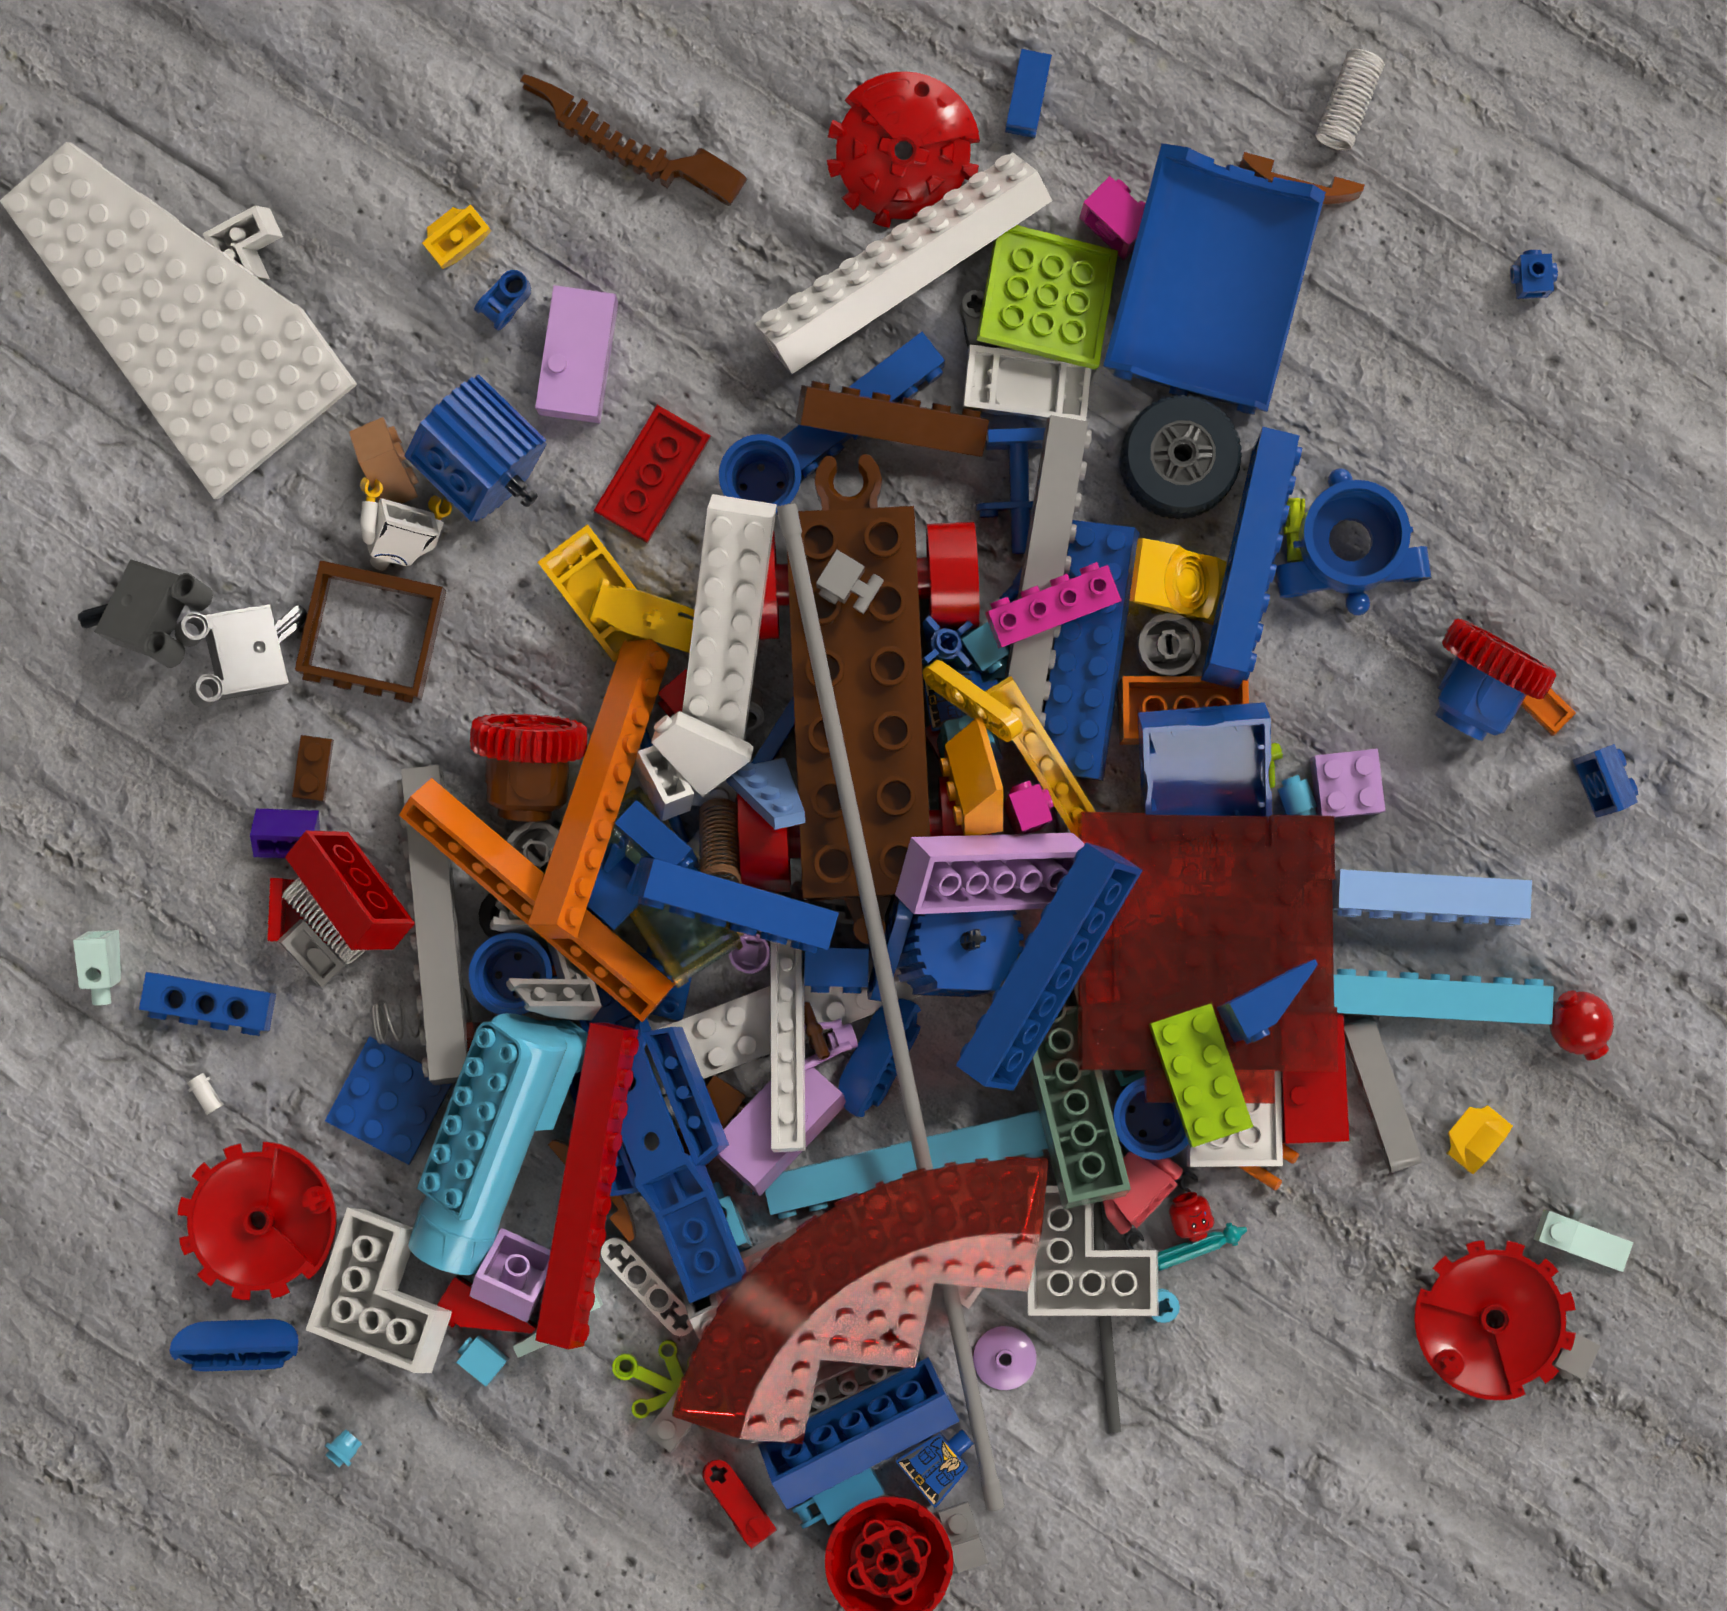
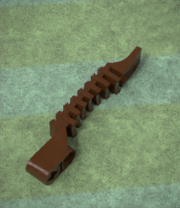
M526 74L520 79V82L524 84L522 87L524 90L542 98L552 106L556 114V120H558V126L565 129L568 136L572 138L574 135L578 136L579 141L584 145H587L589 142L597 152L600 153L603 150L608 158L612 160L615 157L618 158L621 165L626 168L628 165L632 166L633 171L639 175L642 172L645 173L647 179L652 182L660 178L661 185L667 189L675 178L681 177L721 203L731 206L748 180L740 171L702 148H698L693 156L668 160L666 157L667 151L660 147L653 160H651L653 156L650 153L651 147L644 143L639 153L636 154L638 149L636 148L635 140L629 138L625 146L622 147L625 143L622 141L623 134L617 130L609 139L612 132L609 131L610 125L603 121L598 131L595 132L601 122L598 121L599 114L593 110L584 122L591 111L588 108V101L582 98L576 106V103L572 101L574 99L573 95L548 82Z

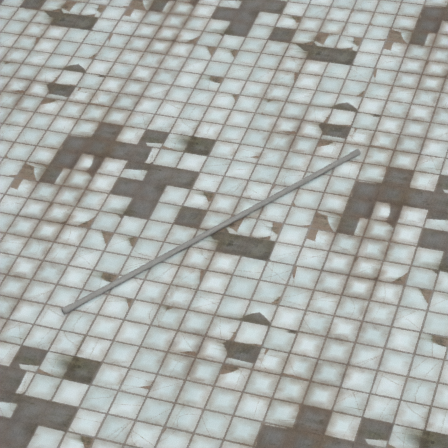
M785 504L777 506L782 535L786 541L981 1474L982 1492L986 1510L997 1511L1004 1508L1005 1503L1000 1480L996 1473L801 537L802 528L797 504Z

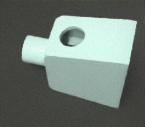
M119 930L88 931L73 940L78 985L80 989H91L92 1005L111 1004L110 987H113L121 980Z

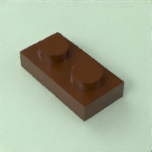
M301 735L292 793L293 798L325 802L333 739Z

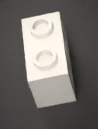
M654 745L638 751L634 770L661 822L690 811L694 792L687 780Z

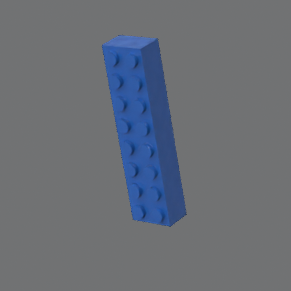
M1262 427L1253 446L1201 681L1238 689L1243 680L1248 681L1250 672L1254 670L1257 654L1252 653V651L1255 650L1257 642H1260L1264 624L1259 622L1262 619L1263 612L1266 613L1270 600V594L1265 592L1268 591L1270 583L1274 580L1277 565L1272 563H1274L1276 553L1279 554L1282 545L1283 535H1280L1283 524L1287 521L1290 508L1286 504L1289 495L1293 493L1296 476H1293L1295 467L1299 465L1303 449L1298 447L1300 435Z
M1072 520V524L1077 525L1074 543H1069L1067 556H1071L1069 579L1080 576L1081 572L1079 569L1097 562L1099 568L1108 565L1122 601L1061 624L1058 638L1055 637L1054 643L1056 659L1054 668L1050 671L1049 682H1051L1049 699L1048 701L1046 700L1044 713H1046L1044 729L1074 777L1104 781L1139 531L1135 527Z
M1085 843L1084 847L1076 852L1073 859L1074 864L1068 874L1058 883L1057 893L1051 903L1047 904L1043 909L1041 920L1036 929L1027 936L1024 943L1025 948L1019 958L1010 965L1008 977L1004 984L995 991L992 997V1004L987 1013L978 1020L976 1032L970 1042L966 1043L961 1049L960 1059L956 1066L983 1086L1014 1091L1142 873V869L1116 852L1090 843Z

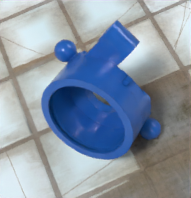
M1341 468L1335 469L1330 473L1328 477L1330 487L1314 500L1302 518L1299 541H1294L1293 545L1294 548H1300L1304 561L1281 564L1276 567L1280 598L1300 597L1312 592L1333 589L1339 593L1349 594L1346 598V608L1353 615H1363L1369 610L1370 599L1364 592L1375 588L1380 583L1403 581L1404 583H1412L1432 578L1427 547L1409 548L1413 526L1410 527L1407 512L1398 498L1379 484L1365 480H1353L1351 473ZM1346 520L1356 521L1367 529L1371 538V544L1366 556L1356 561H1345L1336 556L1331 549L1329 537L1332 528L1337 523Z

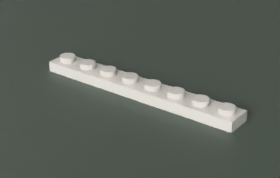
M790 940L787 941L786 945L770 941L771 1149L774 1153L806 1151L804 951L790 947Z

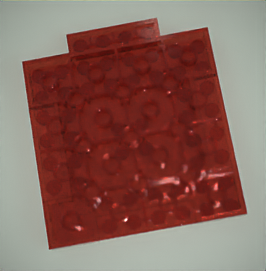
M1081 812L1078 814V838L1084 844L1090 843L1112 850L1143 870L1078 980L1079 1071H1144L1145 1103H1175L1149 1024L1211 1003L1246 1104L1275 1103V1072H1338L1337 1007H1334L1332 881L1335 880L1334 816L1145 815V813ZM1316 959L1317 967L1279 1021L1268 1028L1270 1034L1248 1044L1244 1040L1234 1042L1217 1007L1302 963Z

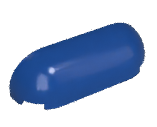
M898 999L907 1046L910 1052L921 1028L920 1025L916 1024L917 1013L921 1009L910 1000ZM883 1005L873 1015L839 1081V1090L843 1093L846 1100L844 1108L857 1117H864L865 1111L872 1105L878 1107L882 1103L897 1076Z
M277 1319L203 1321L191 1324L179 1331L171 1342L169 1352L174 1360L179 1358L191 1364V1369L195 1371L268 1370L281 1368L284 1366L285 1361L296 1356L299 1340L297 1331L292 1325Z

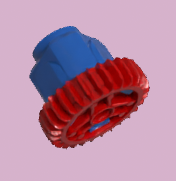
M1455 619L1445 633L1442 644L1446 650L1456 656L1437 688L1441 690L1438 695L1440 706L1435 715L1457 730L1483 741L1487 733L1494 736L1505 733L1526 695L1536 699H1543L1553 685L1556 673L1546 664L1500 637L1466 620Z

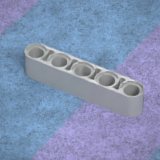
M1368 1016L1344 1024L1345 1045L1390 1173L1422 1163L1421 1155L1374 1018Z

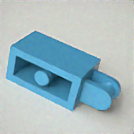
M870 1467L862 1473L838 1483L831 1489H827L794 1506L792 1511L793 1513H798L802 1521L800 1524L802 1529L823 1518L830 1525L841 1519L847 1511L857 1504L884 1494V1488L873 1468ZM816 1502L820 1512L813 1515L808 1506Z

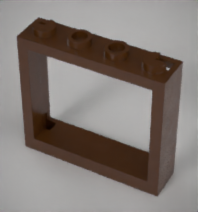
M320 560L295 671L303 674L302 680L320 684L322 678L333 681V686L341 689L351 690L352 685L364 687L363 693L382 697V693L387 692L395 694L394 700L412 703L413 698L422 700L447 591L442 586ZM331 579L432 600L413 687L312 666Z

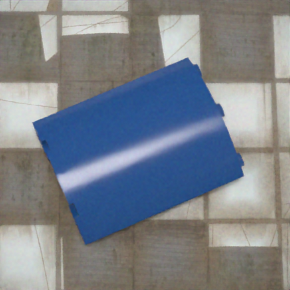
M1161 143L1103 366L1114 370V377L1125 380H1132V377L1164 386L1170 388L1169 394L1174 396H1187L1189 393L1237 405L1236 411L1255 415L1256 410L1268 412L1326 192L1313 184L1274 177L1271 183L1268 182V179L1254 176V171L1234 165H1227L1226 167L1216 165L1213 158L1189 147Z

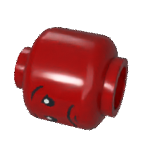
M1196 1192L1178 1195L1173 1199V1204L1168 1210L1177 1236L1189 1238L1191 1242L1206 1238L1208 1236L1207 1232L1212 1229L1215 1223L1207 1199L1204 1196L1197 1195Z

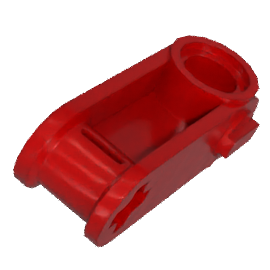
M712 1460L704 1466L702 1478L732 1520L733 1526L751 1550L777 1531L770 1518L761 1506L756 1503L727 1462ZM713 1466L718 1469H725V1472L722 1474L724 1480L721 1483L718 1480L711 1481L709 1478L713 1474L711 1470Z

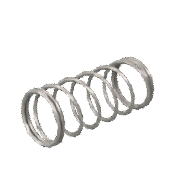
M464 988L467 1028H472V1007L468 991ZM400 1000L401 1035L398 1038L393 1030L386 1003H383L384 1017L380 1005L373 1004L371 1014L377 1042L379 1044L386 1042L388 1025L394 1038L400 1041L404 1035V1019L411 1035L417 1038L419 1036V1028L421 1027V1017L424 1022L423 1014L419 1015L418 1013L417 1035H415L410 1027L403 1000Z

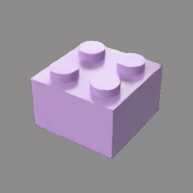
M1378 749L1315 755L1310 758L1314 798L1317 804V821L1380 814L1386 811Z
M501 1228L475 1275L469 1296L522 1321L528 1322L544 1292L551 1250Z

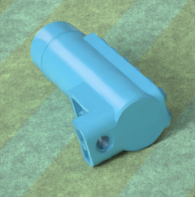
M511 1013L495 1016L492 1022H483L478 1026L417 1187L426 1196L419 1207L408 1246L410 1251L421 1261L434 1268L453 1274L472 1275L477 1273L497 1237L502 1215L534 1132L554 1129L574 1074L582 1071L588 1036L586 1031L565 1019L536 1020Z

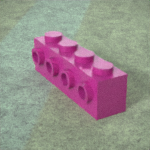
M1096 562L1079 569L1081 575L1069 579L1068 574L1050 580L1052 587L1040 591L1037 585L1021 591L1022 598L1011 603L1008 597L990 603L992 610L985 612L998 649L1122 601L1109 566L1106 565L1099 568Z
M1027 781L1012 787L1009 794H1007L1008 797L1003 805L1014 834H1030L1046 828L1053 821L1050 809L1054 805L1048 789L1042 790L1040 784L1032 786L1031 782Z

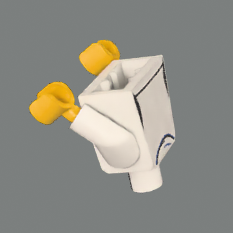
M366 477L361 480L360 488L366 494V501H362L360 518L362 540L368 546L369 555L372 556L370 563L374 568L384 571L391 562L409 566L418 557L436 547L444 523L441 521L442 517H446L452 512L450 502L444 499L439 508L441 498L436 495L432 496L428 502V508L432 512L382 498L377 503L375 499L383 491L381 482L375 479V487L368 491L369 480Z

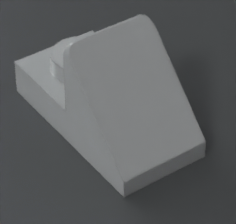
M966 1501L939 1510L938 1514L941 1523L951 1542L953 1561L957 1572L960 1573L987 1564L986 1554L969 1502Z

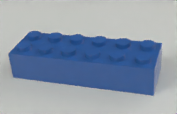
M646 857L640 858L630 895L639 897L638 904L663 910L664 905L670 906L668 912L693 919L695 914H700L699 921L724 928L726 922L731 923L729 930L756 936L757 931L761 932V939L786 945L787 941L790 940V947L817 954L818 948L829 949L839 912Z
M929 1357L773 1436L758 1444L771 1483L788 1510L827 1489H831L838 1483L862 1473L875 1464L891 1458L910 1446L916 1445L922 1440L949 1428L960 1420Z

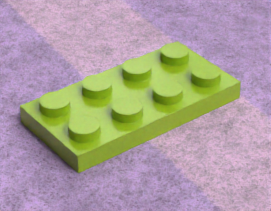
M1210 1003L1150 1023L1149 1027L1190 1148L1252 1128L1253 1124L1212 1004Z

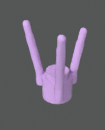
M841 1019L831 1022H819L823 1029H832V1032L827 1034L830 1056L825 1060H821L816 1053L806 1058L805 1060L808 1063L805 1064V1071L842 1052L858 1047L856 1035L850 1023L843 1025Z

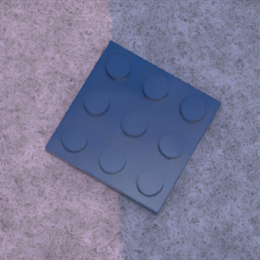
M369 1036L325 1122L410 1165L453 1083L433 1085L429 1081V1077H424L421 1062L385 1043L379 1044L375 1038Z

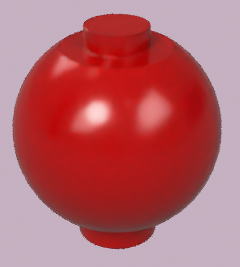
M1574 990L1563 993L1553 1007L1552 1025H1549L1553 1039L1565 1051L1576 1055L1583 1054L1588 1061L1604 1056L1609 1051L1607 1042L1610 1040L1614 1029V1018L1611 1009L1603 999L1595 994L1576 992Z

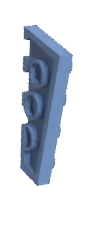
M785 758L757 764L747 763L726 779V782L775 830L805 823V811Z

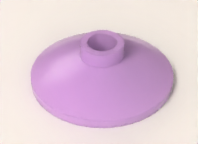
M998 1326L988 1330L979 1338L974 1348L973 1362L978 1376L984 1383L995 1389L1011 1390L1020 1387L1028 1381L1036 1366V1350L1031 1339L1023 1331L1015 1327ZM1004 1353L1011 1356V1362L1008 1365H1003L999 1362L1000 1356Z

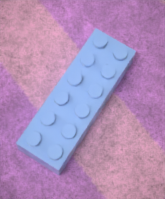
M1340 869L1331 872L1329 910H1338L1337 916L1356 917L1361 916L1362 912H1369V918L1388 919L1393 918V914H1401L1400 920L1419 921L1425 920L1426 915L1432 916V922H1457V917H1461L1464 924L1489 923V919H1495V925L1497 926L1521 925V920L1530 919L1532 880Z

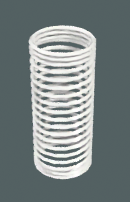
M1362 49L1348 50L1329 102L1319 123L1320 127H1318L1315 134L1317 140L1322 144L1342 151H1348L1353 148L1356 140L1355 137L1358 135L1357 131L1360 130L1359 126L1362 125L1361 121L1364 120L1363 116L1366 115L1365 111L1368 109L1367 106L1370 104L1369 101L1372 99L1371 96L1374 94L1373 91L1376 89L1375 86L1378 84L1377 81L1380 79L1379 76L1382 74L1385 66L1379 56ZM1353 57L1361 58V59L1367 60V61H1369V62H1366V61H1363V60H1358V59H1355V58H1353Z
M299 877L285 890L282 898H285L284 900H287L288 904L292 905V908L296 909V912L300 913L301 917H304V921H308V925H312V929H316L315 933H320L319 937H324L323 941H328L327 945H331V949H335V953L339 954V957L345 964L352 963L366 951L351 950L347 944L339 950L346 943L343 939L335 946L342 939L341 935L331 942L339 932L336 930L328 937L336 928ZM312 906L306 913H304L306 909ZM316 910L310 917H308L310 913ZM320 914L314 921H312L314 917ZM323 917H325L318 925H316V923H317L319 920H321ZM327 921H329L322 929H320V927H321L323 924H325ZM331 925H333L326 933H324V931H325L327 928H329Z

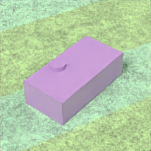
M553 285L535 405L539 415L601 423L618 308L616 294Z
M814 1067L805 1071L806 1147L844 1108L846 1103L843 1093ZM771 1080L723 1129L729 1146L716 1157L755 1193L761 1196L802 1152L774 1153L771 1149Z

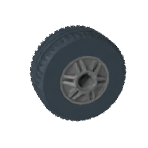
M1175 395L1151 403L1150 406L1148 405L1135 417L1123 439L1119 462L1121 475L1124 478L1123 482L1126 484L1127 490L1131 492L1130 495L1143 508L1145 507L1149 512L1152 511L1154 512L1153 514L1164 518L1165 516L1169 519L1193 518L1196 515L1200 516L1213 509L1229 493L1240 471L1242 448L1234 424L1231 423L1230 418H1227L1224 412L1220 411V408L1215 407L1213 403H1208L1207 400H1201L1199 397ZM1174 454H1183L1187 461L1181 462L1177 460Z

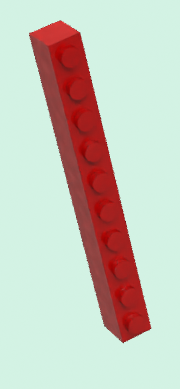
M590 1023L535 1338V1341L568 1350L583 1347L589 1336L590 1328L588 1321L590 1310L595 1302V1294L593 1293L595 1280L599 1275L601 1267L599 1261L600 1251L606 1239V1231L604 1229L606 1216L611 1209V1187L617 1175L616 1158L622 1145L621 1129L623 1119L628 1111L626 1100L628 1089L633 1081V1060L639 1048V1041L637 1039L639 1030L609 1023Z

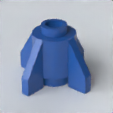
M928 616L923 621L922 625L926 644L924 646L922 664L927 666L935 660H941L951 668L965 671L972 663L961 651V637L973 626L971 621H967L956 632L947 628L939 629L940 626L931 616Z

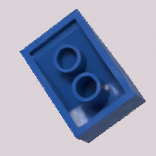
M1615 744L1573 759L1596 818L1619 812L1638 803L1636 798L1638 788L1632 778H1628L1624 768L1627 765L1625 756L1621 749H1616Z
M1316 959L1302 963L1217 1007L1234 1042L1244 1040L1248 1044L1270 1034L1268 1028L1279 1021L1317 967Z

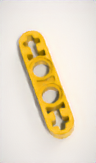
M935 660L923 669V678L932 690L971 718L983 717L986 729L1003 741L1010 742L1023 731L1021 720L1012 710L943 661Z

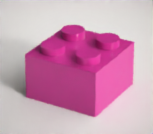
M1109 176L1084 201L1079 219L1111 249L1117 250L1118 256L1125 260L1134 250L1146 203L1143 201L1137 202L1130 195L1131 190L1120 179L1115 181Z

